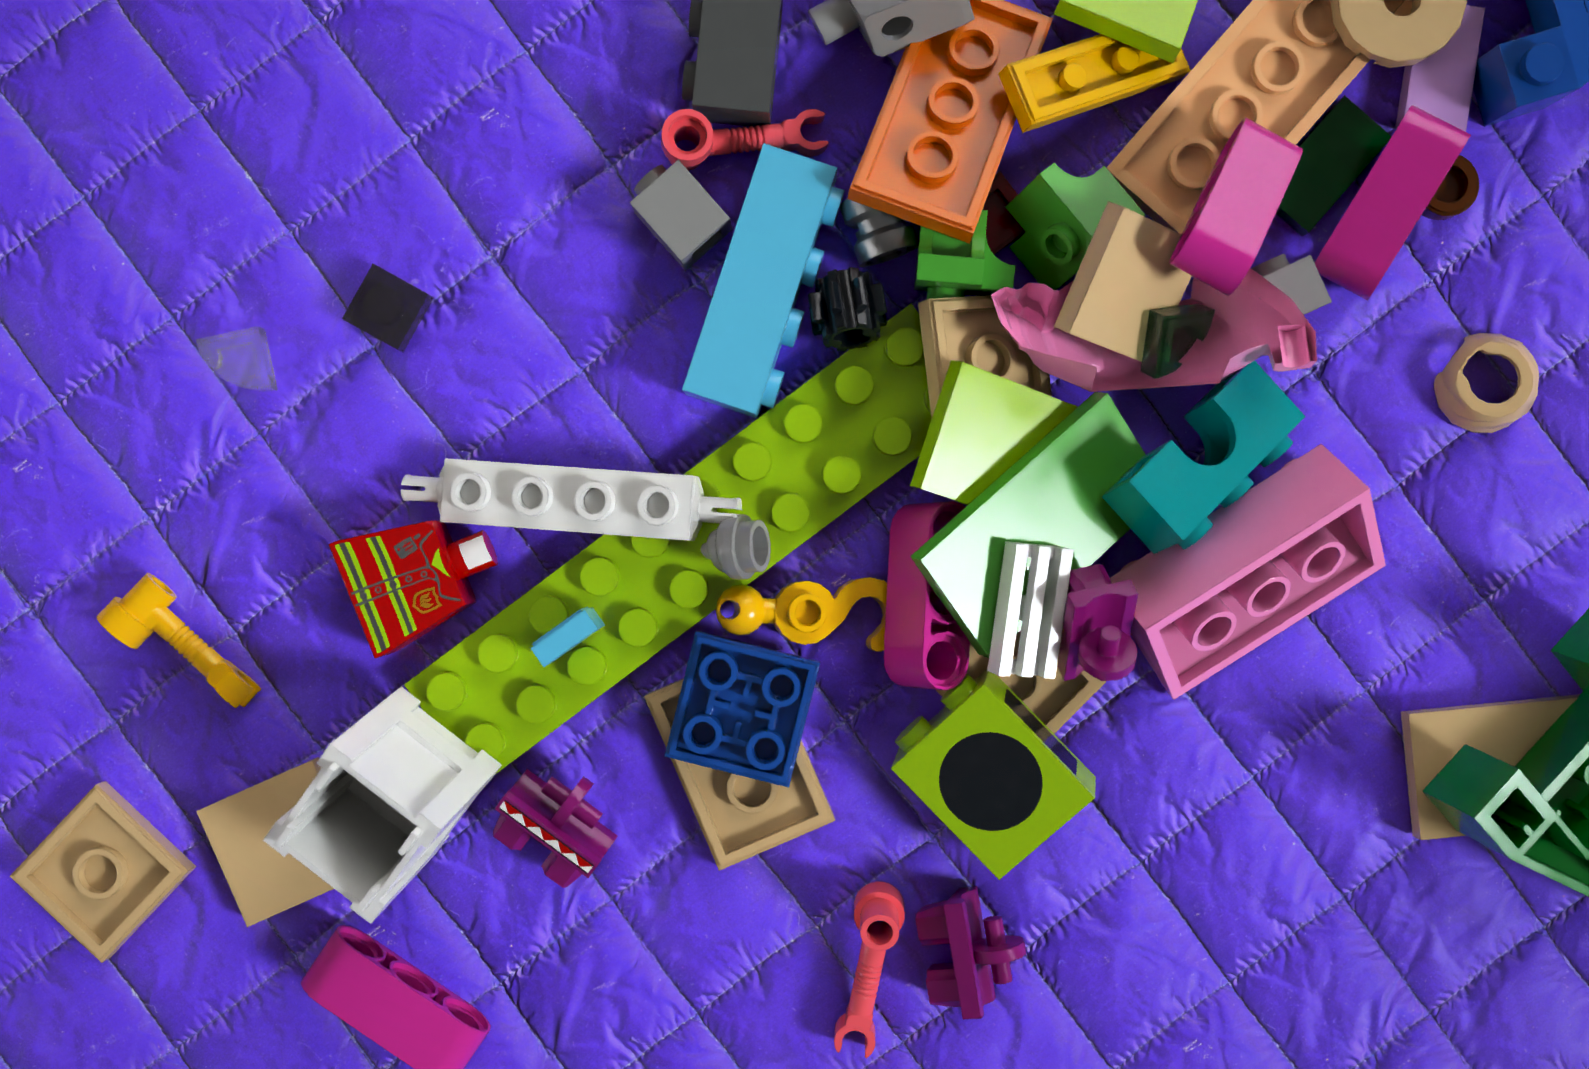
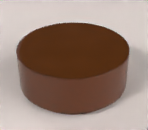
M1461 155L1457 157L1422 214L1424 217L1433 220L1449 219L1464 212L1474 203L1479 192V177L1475 167L1469 160Z

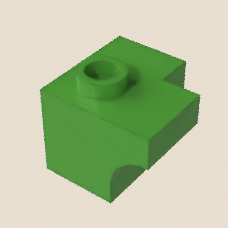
M1054 162L1036 176L1005 207L1025 230V233L1009 248L1038 283L1057 290L1078 272L1108 201L1126 207L1142 216H1145V213L1105 165L1088 177H1076L1063 171Z
M982 210L970 244L920 226L914 290L927 291L926 299L965 297V295L987 296L1004 287L1013 288L1015 265L999 260L992 253L987 243L986 226L988 210Z

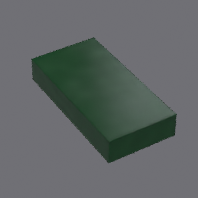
M1344 95L1299 144V147L1303 149V153L1276 214L1301 236L1309 233L1389 142L1392 136Z

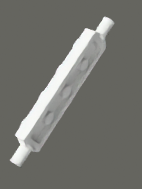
M445 458L440 477L406 474L401 482V485L425 487L424 491L401 489V497L407 502L437 503L440 522L695 541L702 522L720 523L724 519L736 518L739 515L717 512L718 508L742 510L741 498L704 496L700 477L694 475Z

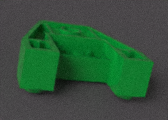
M1588 608L1551 649V652L1583 690L1577 697L1578 699L1555 721L1515 767L1465 744L1425 787L1423 793L1457 831L1503 856L1589 897Z

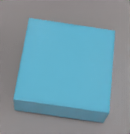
M587 606L579 609L532 643L533 647L530 649L542 666L545 667L601 629L605 624L594 608Z

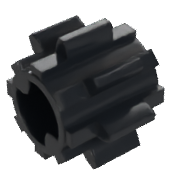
M855 267L839 271L835 269L827 272L828 275L815 281L816 292L808 294L813 335H822L823 344L827 348L831 346L837 348V351L868 347L867 344L877 341L881 337L880 327L887 324L885 315L887 307L883 285L881 283L873 284L872 275L868 271L863 273Z

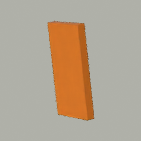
M970 0L974 20L922 42L910 43L909 46L905 47L849 188L847 199L970 244L1016 121L1015 113L998 73L1009 63L1040 54L1053 21L1052 17L1005 0Z

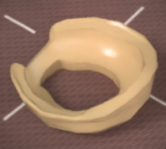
M1477 333L1464 337L1465 342L1455 352L1444 370L1435 377L1434 391L1438 407L1452 424L1473 433H1494L1510 426L1529 412L1538 395L1539 370L1533 355L1522 342L1502 334ZM1480 351L1488 355H1499L1507 359L1515 367L1518 376L1517 388L1514 394L1505 402L1498 404L1487 403L1479 399L1472 392L1467 377L1463 375V369L1468 359L1476 352Z

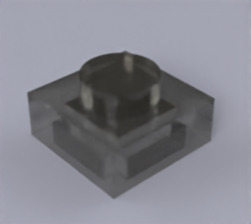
M372 264L342 319L397 350L404 352L434 298L379 266Z

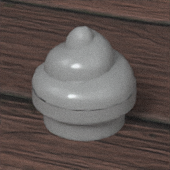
M739 514L736 518H728L720 522L718 528L709 534L707 543L702 544L701 553L711 560L718 570L724 572L731 579H749L753 576L754 572H763L768 567L771 554L769 532L763 521L751 520L748 515Z

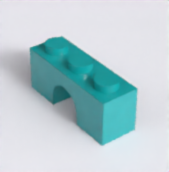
M1255 360L1221 383L1216 384L1183 416L1201 437L1205 449L1203 465L1188 458L1171 439L1141 457L1102 496L1153 554L1175 544H1178L1184 550L1197 542L1213 526V523L1207 516L1219 504L1226 508L1251 488L1254 483L1248 476L1259 463L1262 467L1270 465L1293 444L1288 434L1303 420L1305 415Z

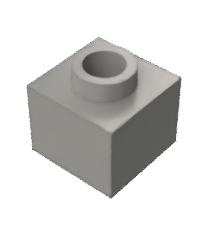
M1284 253L1251 268L1290 297L1303 315L1332 302L1311 255L1289 264Z

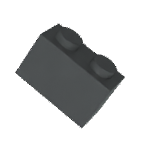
M691 0L689 37H698L699 40L697 60L685 61L682 99L692 101L693 110L702 113L710 123L753 127L771 124L783 0Z

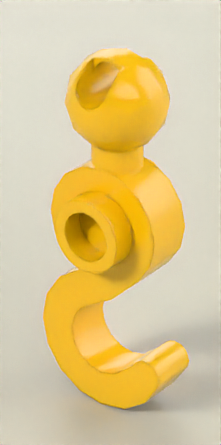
M872 577L851 579L840 586L832 596L830 591L819 583L799 581L792 582L782 588L775 598H763L760 592L751 586L735 585L726 589L719 597L716 606L717 619L725 630L736 635L750 634L757 630L761 624H774L778 633L788 641L807 645L818 643L826 638L844 621L856 601L862 597H871L878 602L882 609V620L872 634L866 638V646L870 650L880 652L884 650L887 582ZM729 600L733 603L735 610L731 617L725 618L722 616L720 608L723 602Z

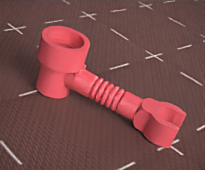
M681 109L672 113L665 120L661 133V146L665 156L672 165L679 160L688 171L698 167L708 156L731 154V152L736 154L737 152L743 153V151L749 152L750 150L752 152L756 150L761 151L763 143L786 151L797 150L798 153L804 156L813 157L822 154L827 149L829 142H810L801 134L800 129L804 125L819 124L823 121L825 113L817 109L805 110L795 119H787L781 123L761 125V127L759 125L755 127L749 126V128L744 126L743 128L737 127L730 130L728 128L713 129L709 120L702 113L692 109ZM681 140H689L697 147L691 151H684L678 148L676 143Z
M877 881L863 886L856 894L854 900V921L860 930L862 944L846 1013L841 1015L835 1024L834 1046L837 1053L841 1050L843 1037L851 1031H859L865 1035L866 1058L872 1054L875 1048V1025L872 1019L886 950L896 944L899 938V930L903 926L905 919L902 894L896 887L886 882Z

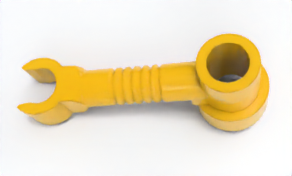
M146 573L123 598L114 597L96 616L99 623L112 636L133 649H138L155 631L162 639L169 642L170 646H174V649L178 650L180 655L183 654V657L206 677V681L234 708H237L239 705L245 707L261 690L260 686L252 678L238 669L233 663L224 659L212 647H208V644L202 638H199V635L190 630L189 626H185V623L168 608L177 598L176 594L164 582L150 573Z

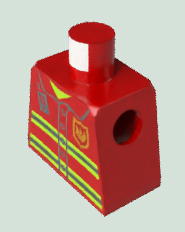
M438 520L425 521L351 537L328 544L374 658L401 650L476 603V598L468 577L498 565L494 547L484 530L453 542L446 524Z

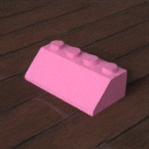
M1322 444L1300 458L1286 463L1279 471L1249 489L1228 507H1221L1207 517L1213 523V526L1202 538L1187 549L1183 550L1178 544H1175L1156 554L1150 552L1142 558L1128 563L1118 573L1110 577L1112 583L1131 579L1135 586L1138 598L1131 636L1173 700L1386 566L1370 488Z

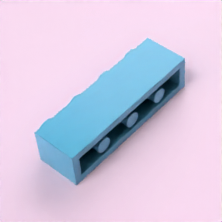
M763 143L682 388L687 396L757 419L762 405L770 408L774 407L785 372L774 369L781 346L794 347L805 311L794 308L801 285L813 288L825 251L814 246L821 225L834 226L845 190L834 187L837 167Z

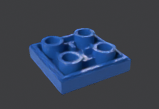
M696 631L664 757L789 788L820 661Z

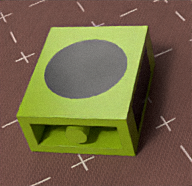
M986 669L975 680L969 674H966L959 685L953 689H948L940 700L945 707L929 722L921 715L900 733L895 740V743L900 748L891 769L1000 880L1095 799L1096 776L996 674Z

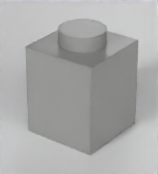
M679 160L667 170L663 165L655 167L634 188L637 196L630 204L636 216L685 271L732 231L729 216Z

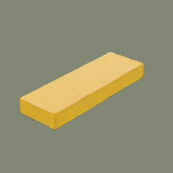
M1099 34L1009 63L998 75L1022 133L1180 80L1191 70L1182 48L1175 61L1170 63Z

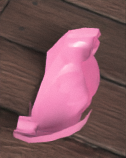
M1249 269L1240 285L1230 296L1193 278L1191 298L1180 301L1152 365L1140 362L1054 327L1073 281L1061 290H1053L1042 283H1027L1021 289L1004 287L991 295L1001 326L1018 344L1019 349L1025 351L1030 356L1035 366L1043 372L1090 392L1219 384L1262 355L1269 356L1273 371L1279 372L1311 368L1317 361L1316 331L1290 297L1252 269Z

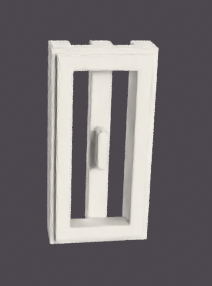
M1005 541L987 671L998 676L1015 674L1020 677L1033 678V675H1037L1042 678L1055 679L1074 549L1062 546ZM1027 557H1030L1031 563L1026 595L1022 596ZM1019 618L1022 621L1018 655L1017 659H1013Z

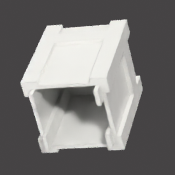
M402 686L329 744L317 762L322 767L298 803L275 822L263 839L264 842L282 856L292 855L350 900L352 904L349 908L370 924L438 852L450 836L448 834L502 766L501 763L483 749L477 753L418 706L421 701Z

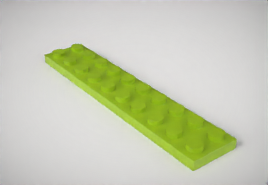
M909 304L889 319L886 326H881V337L877 341L867 344L868 347L848 350L683 474L700 477L704 496L741 498L742 510L718 508L717 512L745 514L751 520H761L765 523L771 543L770 561L765 571L754 572L753 576L749 579H731L724 572L718 570L711 560L703 556L701 553L702 544L707 543L709 534L717 529L720 523L702 522L695 541L604 534L404 685L408 691L421 701L420 707L423 711L477 753L483 749L502 764L497 773L714 611L719 597L726 589L735 585L750 584L920 456L932 418L920 318L914 306ZM587 606L589 608L593 607L605 626L553 663L543 667L530 649L533 647L532 643L579 609Z

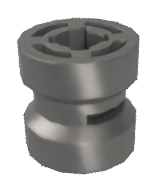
M849 199L844 200L840 204L845 225L859 229L855 234L857 242L854 246L859 267L880 264L918 248L919 242L914 227L905 223V220Z

